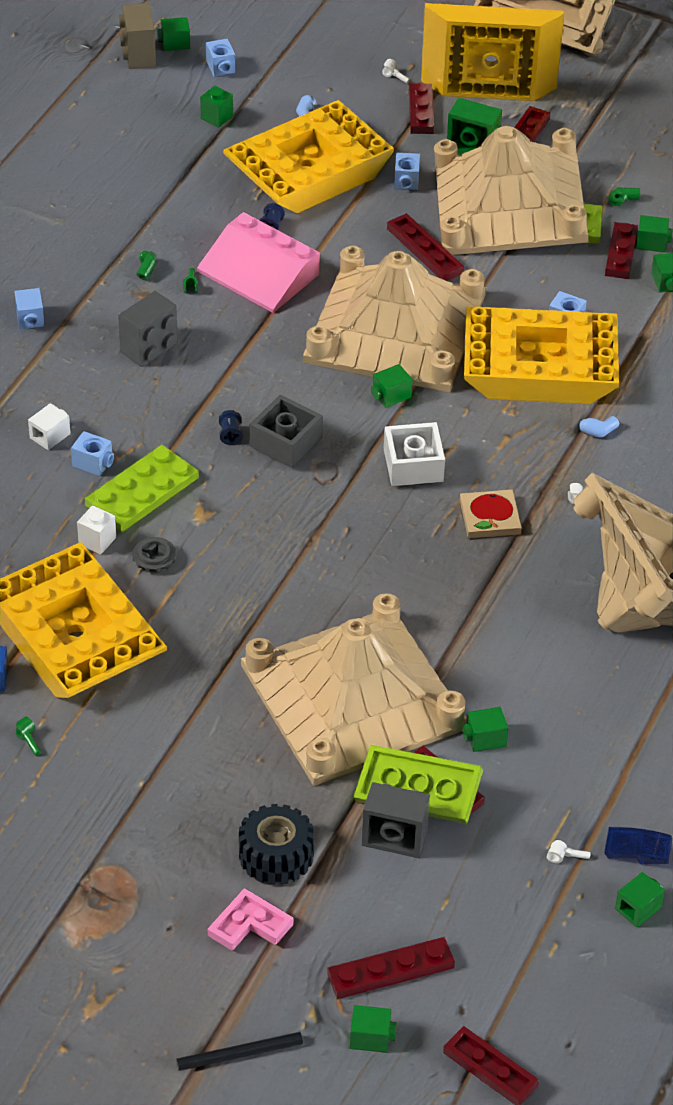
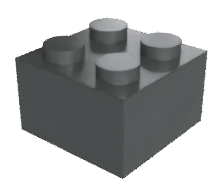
M157 291L152 292L118 315L120 352L140 367L154 360L158 355L178 343L177 305Z
M279 395L249 424L250 447L293 468L322 439L323 415Z
M372 782L363 809L362 846L420 859L428 832L430 794Z

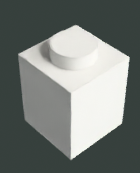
M51 403L28 419L30 439L45 449L50 450L70 435L69 415Z
M92 505L77 521L78 543L82 542L86 548L101 555L116 539L115 515Z

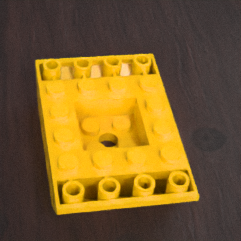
M425 3L421 81L425 84H432V89L442 96L535 101L557 89L564 11ZM488 56H494L497 58V60L489 62L485 58Z
M339 100L223 149V154L278 205L295 213H300L373 180L394 152V148Z
M466 306L464 380L487 399L592 404L619 387L617 314Z
M82 542L0 578V626L56 698H69L167 651V646ZM73 632L83 633V635L79 637L70 634Z

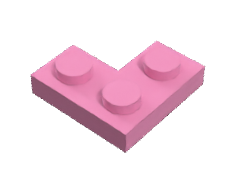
M244 888L208 928V937L231 951L236 948L250 931L276 945L294 925V918Z

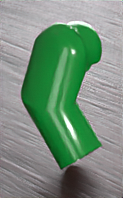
M618 187L610 193L609 202L613 206H620L627 200H640V188Z
M142 251L139 255V260L142 264L136 275L142 280H148L155 267L156 254L152 251Z

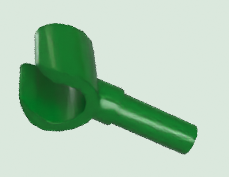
M194 268L189 269V276L183 280V291L185 293L188 287H194L195 293L198 292V280L195 278Z
M25 716L16 723V735L20 739L24 738L33 754L37 756L41 751L30 734L35 730V725L29 717Z

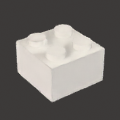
M437 422L385 426L384 453L391 486L444 482L445 456Z

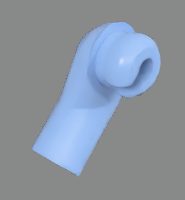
M305 95L300 99L296 109L299 117L314 109L312 104L316 105L314 97Z
M610 416L604 421L587 418L580 422L579 427L583 433L601 438L619 426V421L614 416Z

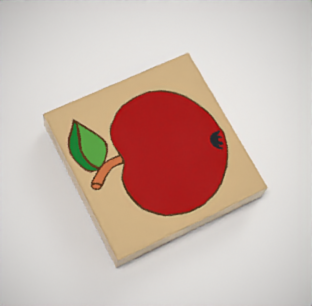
M513 489L460 494V504L468 539L521 534L522 527Z

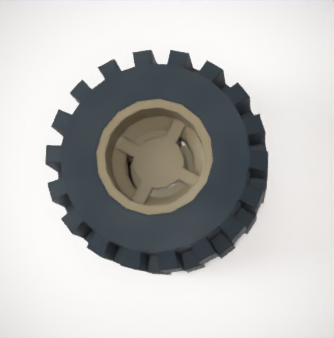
M271 804V807L264 805L259 807V811L252 810L248 813L249 818L244 817L241 822L242 826L239 827V860H241L242 868L247 869V875L250 877L256 876V881L261 883L264 880L268 881L269 885H275V882H281V885L288 884V880L296 881L300 879V874L305 875L308 872V867L312 866L314 857V828L309 823L307 815L301 816L299 809L295 808L292 810L289 805L285 804L283 807H279L278 804Z

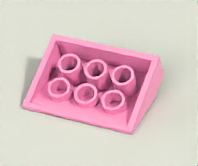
M243 212L226 226L197 267V272L274 313L319 276L320 252Z

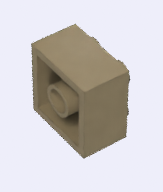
M150 4L122 5L123 14H119V26L121 28L119 35L123 60L128 61L129 69L156 67L155 29Z

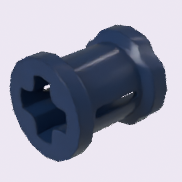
M269 203L265 206L263 210L264 216L259 221L278 230L279 222L283 220L285 211L280 205Z
M227 410L219 416V424L222 427L220 440L224 444L235 445L243 439V432L240 429V424L242 423L240 413L234 410Z

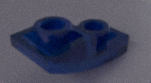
M609 827L604 853L608 859L636 858L639 864H669L672 836L646 829Z

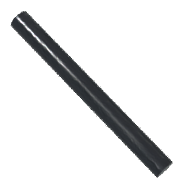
M301 1032L185 1056L176 1058L178 1071L292 1047L303 1044Z

